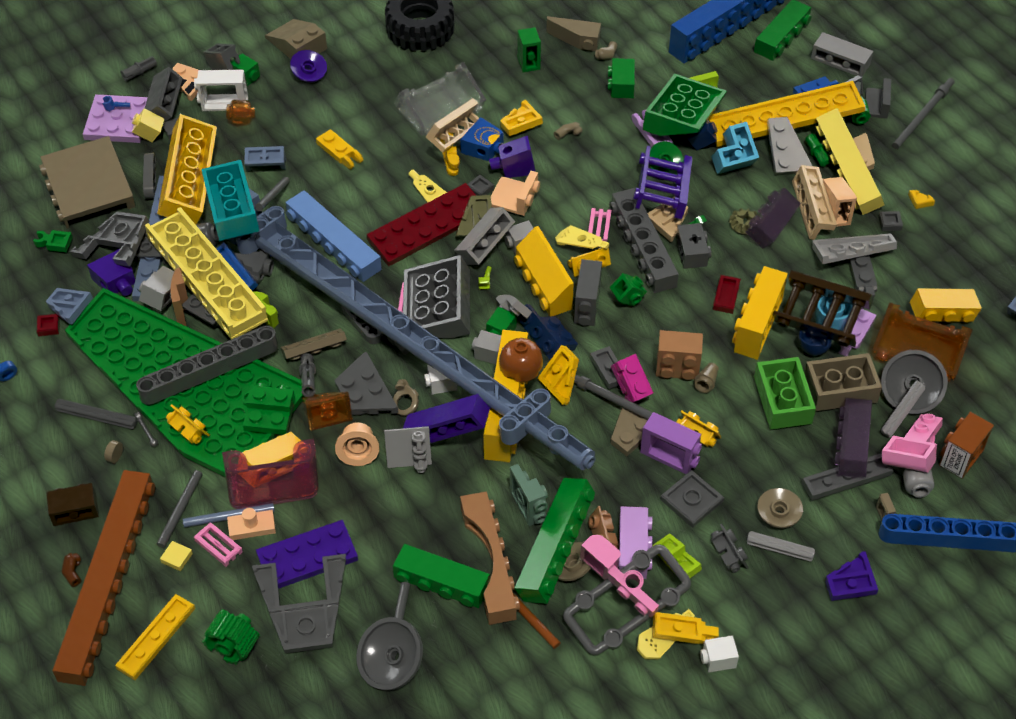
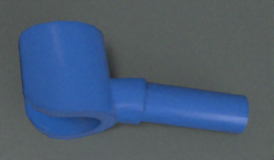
M111 96L103 97L104 102L102 104L107 111H112L115 107H131V103L114 102Z

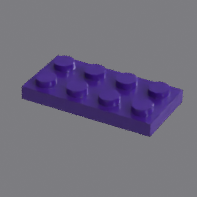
M343 520L256 549L260 564L276 563L278 589L324 573L322 559L324 556L346 554L345 565L358 561V555Z

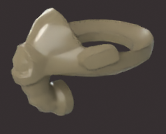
M400 379L395 385V389L398 391L395 393L393 400L398 407V401L402 396H411L412 404L408 409L400 410L398 408V415L407 416L416 411L419 403V393L409 386L407 380Z

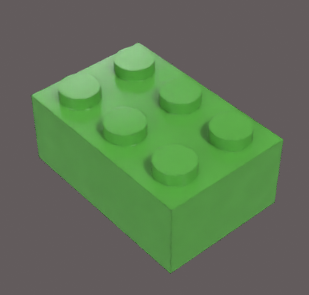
M799 357L757 362L754 380L769 428L778 429L812 424L816 407Z

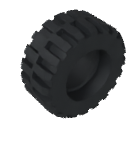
M388 0L386 3L385 20L388 37L394 44L401 46L404 50L410 49L412 52H426L429 49L431 51L435 50L438 46H443L454 33V8L451 0ZM414 18H426V19L416 20V19H414Z

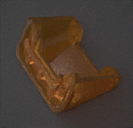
M889 302L872 352L876 354L875 358L888 361V359L890 360L903 351H925L935 356L942 363L948 382H950V379L954 380L973 329L962 326L961 330H954L955 326L953 325L947 327L910 315V312L906 310L903 314V311L899 310V305Z

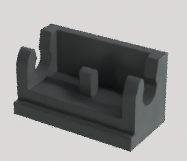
M217 43L203 52L211 70H233L230 63L231 57L235 59L236 63H240V58L234 44Z

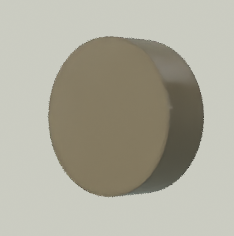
M115 440L110 441L105 449V460L111 463L118 462L123 451V444Z

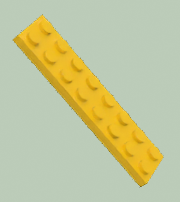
M849 81L715 113L709 117V121L714 122L717 127V141L715 143L717 147L726 145L723 133L732 125L747 122L752 138L769 135L768 118L788 117L793 129L818 123L817 117L838 108L842 117L865 112V104L854 81Z

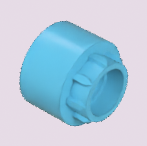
M820 297L814 316L817 324L823 325L833 301L831 298ZM845 302L840 304L831 328L843 331L853 307L851 304Z

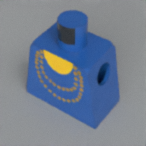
M480 117L460 139L461 153L489 161L496 153L500 154L498 147L504 144V133Z

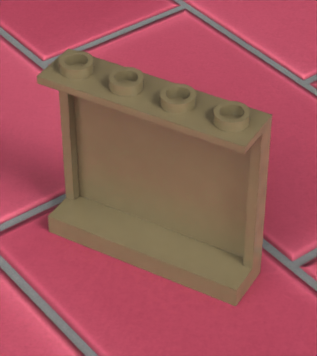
M109 136L40 156L42 164L39 167L42 176L47 175L48 179L45 180L48 192L53 191L54 195H50L54 207H59L56 213L59 221H64L66 229L69 228V220L123 203H126L128 209L135 207L132 192Z

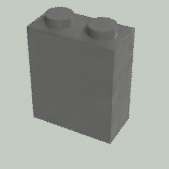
M581 259L575 296L574 324L595 326L601 287L602 261Z

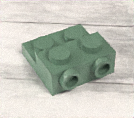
M519 464L511 466L510 493L528 526L543 523L547 516L545 511L548 509L546 502L548 493L545 486H540L537 478L530 480L527 472L522 471Z

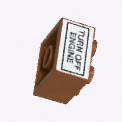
M971 411L966 418L961 417L955 426L956 431L954 433L950 431L944 441L946 445L940 452L942 459L939 466L963 479L985 450L994 425Z

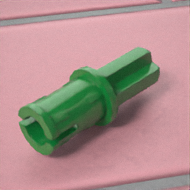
M809 134L805 138V142L811 150L810 153L816 157L820 166L825 167L830 163L829 157L825 152V146L819 142L816 134Z

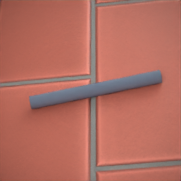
M273 503L247 507L253 508L256 512L267 510L275 512ZM246 508L184 518L183 525L185 528L210 522L225 521L229 516L242 515L243 510Z

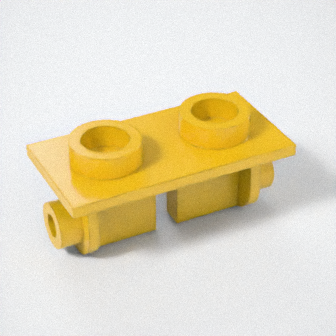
M609 247L607 249L598 248V250L577 257H571L567 261L569 268L573 269L574 277L579 276L581 259L602 261V268L611 265Z
M170 405L175 410L167 414V423L178 432L185 426L180 434L189 440L190 443L198 444L202 439L203 433L210 436L204 430L206 426L197 418L193 421L190 418L191 413L182 406L178 409L174 405Z
M681 410L683 419L679 418L676 423L700 433V443L706 447H713L717 441L714 438L718 437L721 439L717 426L710 422H707V424L700 421V417L691 411L686 413Z

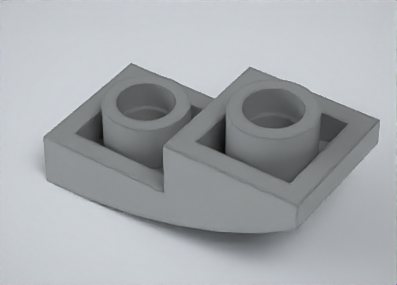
M499 295L496 298L500 304L499 307L515 313L517 316L522 314L528 318L532 313L530 309L511 295Z

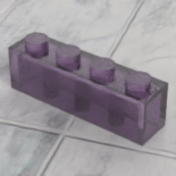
M846 398L845 406H840L839 419L844 420L839 421L838 434H841L842 437L837 436L836 450L841 451L836 452L835 465L839 466V475L866 477L872 400Z

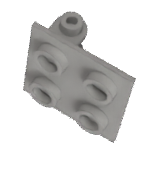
M429 426L384 430L388 468L414 466L418 473H423L426 471L427 465L432 464Z

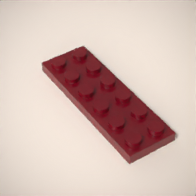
M464 183L368 233L367 240L389 267L457 231L469 198L476 196V194Z

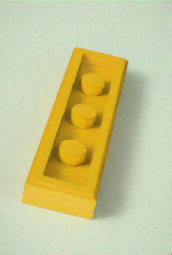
M175 594L115 665L116 669L131 679L136 680L195 610V605Z

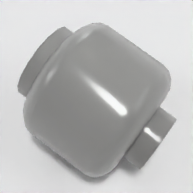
M905 469L903 472L905 489L910 495L925 497L933 490L935 484L931 469L928 473Z

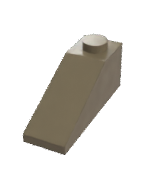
M547 16L546 32L578 49L596 51L600 41L601 23Z

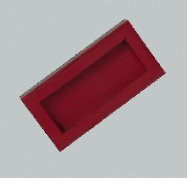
M720 276L713 310L733 314L741 281L740 278Z

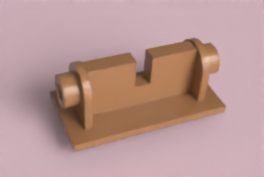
M598 506L588 518L592 534L603 536L618 549L619 543L616 534L608 532L614 530L611 514L606 510L601 511L600 506Z

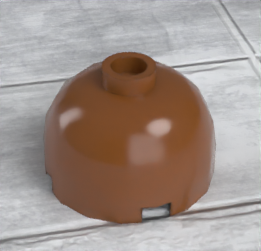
M515 338L509 341L500 353V371L507 378L508 376L515 378L516 382H527L536 378L543 367L540 348L535 342L526 338Z

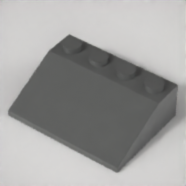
M461 255L404 270L403 314L437 338H455L470 334V269Z

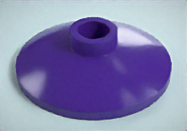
M302 50L292 56L290 68L298 79L306 82H316L325 76L327 63L319 53L312 50Z

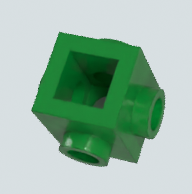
M624 273L609 287L621 304H628L633 307L647 293L643 287L644 283L639 277H633Z

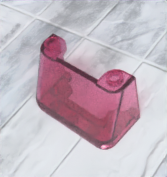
M314 439L302 440L296 443L293 448V460L248 466L246 456L240 451L222 452L228 498L230 504L236 509L310 499L318 492V472Z

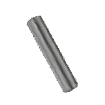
M919 381L914 382L882 427V434L889 438L892 437L924 392V384Z
M750 531L748 534L747 544L807 561H812L814 558V548Z

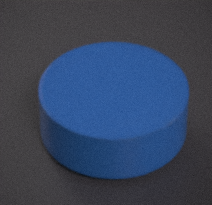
M5 361L0 364V381H8L16 375L17 367L12 361Z

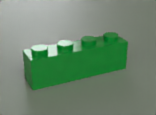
M791 0L756 38L754 53L771 61L778 55L780 56L784 48L792 43L793 38L801 33L802 28L810 23L812 18L810 15L811 7L799 1Z
M407 544L403 545L393 564L394 578L399 582H407L418 586L423 591L438 593L445 599L452 598L468 607L480 608L484 599V591L490 582V574Z

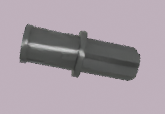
M153 56L139 63L134 62V65L120 71L121 76L127 82L138 75L142 76L143 72L155 67L157 62Z

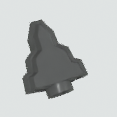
M263 250L259 252L254 251L250 254L234 253L257 283H261L265 275L271 276L274 269V260Z

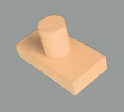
M246 508L243 510L242 515L227 517L229 537L232 540L276 533L273 510L256 512L253 508Z

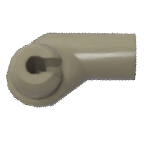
M611 41L608 47L596 50L595 58L598 60L612 59L618 46L617 43Z
M573 122L561 126L553 134L557 140H560L571 131L577 136L583 129L578 122Z

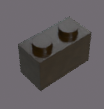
M92 483L58 488L46 492L48 514L53 526L99 517L97 497Z

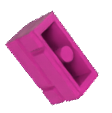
M636 354L611 365L623 394H625V399L634 403L654 393Z

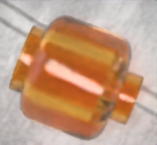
M232 100L230 104H227L226 117L230 119L232 124L247 125L250 123L251 118L255 117V108L251 107L248 100Z

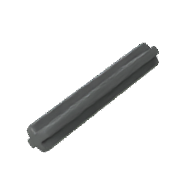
M57 399L55 403L56 411L129 429H134L137 425V418L135 416L64 399Z

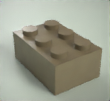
M869 353L808 361L806 363L804 374L816 411L878 403L882 386Z

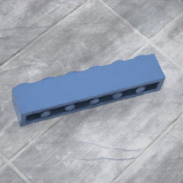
M305 190L285 202L288 219L297 223L299 228L303 232H307L315 243L323 246L329 255L332 254L341 266H345L350 271L352 276L358 277L364 282L382 270L381 257Z

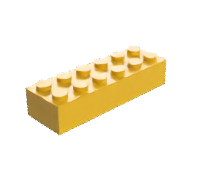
M182 114L179 115L172 131L157 211L158 215L169 217L177 213V209L181 207L195 225L197 224L203 213L206 197V186L201 169L211 167L216 126Z
M502 330L494 379L521 399H524L526 394L525 384L528 381L516 382L515 378L505 377L500 371L499 357L502 348L509 341L515 338L528 339V332ZM490 408L483 434L484 460L510 462L511 455L516 454L517 443L506 445L501 441L499 421L503 416Z

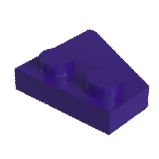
M866 551L861 552L853 561L843 564L839 570L833 571L825 579L831 601L876 595L878 592Z

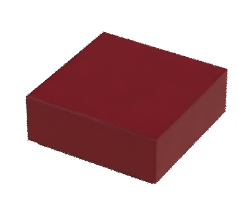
M59 315L37 316L38 336L59 334Z

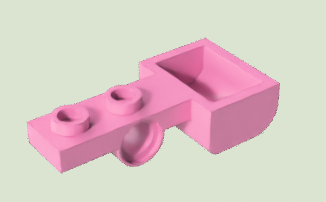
M921 414L904 438L892 436L882 450V463L928 473L936 461L937 444L934 443L935 435L942 427L943 418L935 417L933 414Z
M590 536L581 545L580 558L604 580L608 579L614 584L620 596L626 600L629 598L635 603L634 607L639 613L644 616L647 614L651 618L657 612L659 605L642 591L644 582L642 574L636 570H629L623 574L618 569L621 556L620 551L603 536ZM634 579L638 582V586L630 588L626 585V581Z

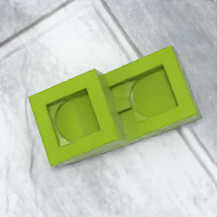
M670 533L652 545H664L689 578L702 570L701 563L689 555L685 550V545ZM657 554L661 558V560L670 568V566L663 559V557L660 554Z

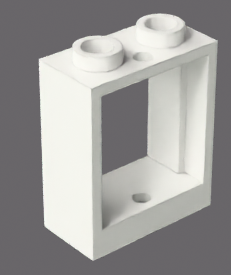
M198 70V76L194 79V88L198 90L197 103H201L202 111L247 110L248 92L244 70ZM235 85L237 94L208 95L206 86Z

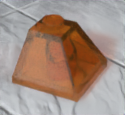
M348 392L320 393L302 398L310 431L352 421Z

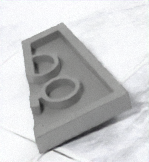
M788 117L768 118L767 125L774 174H796L801 165L812 166Z

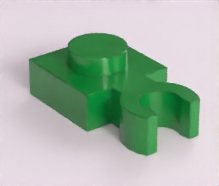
M52 230L50 234H46L44 231H37L39 239H34L33 242L36 247L46 246L49 251L67 253L73 237L71 232Z

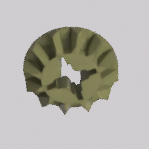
M740 208L739 211H733L729 223L731 228L738 233L752 234L761 227V216L757 215L756 211L751 212L749 208L747 210ZM744 218H747L748 220H747V222L744 224V221H743V220H744Z

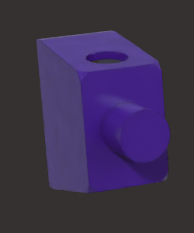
M528 136L500 145L498 147L500 157L489 159L491 170L503 168L507 178L528 176L530 171L536 172Z
M120 249L87 265L91 279L102 289L105 288L114 293L121 292L123 296H127L133 291L132 285L135 284V277L131 266L117 265L112 259Z

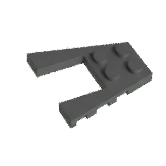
M346 554L322 557L327 600L280 606L276 563L252 566L284 653L333 647Z

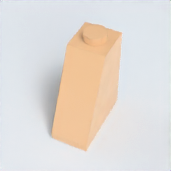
M843 177L823 179L837 223L836 227L851 225L857 200L855 193Z

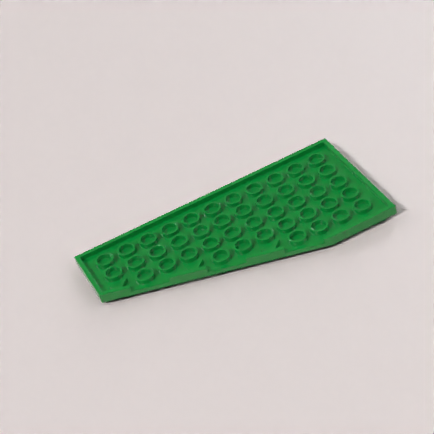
M105 288L94 297L75 322L65 329L66 335L183 457L236 483H239L243 478L237 471L240 454L272 440L276 435L243 430V422L247 411L246 402L251 385L257 386L258 383H265L269 387L278 388L280 385H287L294 389L295 404L293 412L305 398L301 392L302 382L300 379L257 359L154 404L142 403L136 386L140 378L222 343ZM172 404L178 409L182 406L191 413L190 418L193 421L195 418L201 421L206 426L204 430L210 436L203 433L202 439L198 444L190 443L189 440L180 434L185 426L178 432L167 423V414L175 410L170 405Z

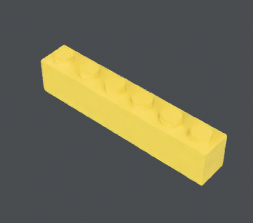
M838 108L817 117L819 125L816 126L820 137H825L823 143L826 150L832 151L830 158L834 166L837 164L839 166V169H837L839 177H843L857 197L855 209H860L862 215H865L884 206L882 196Z

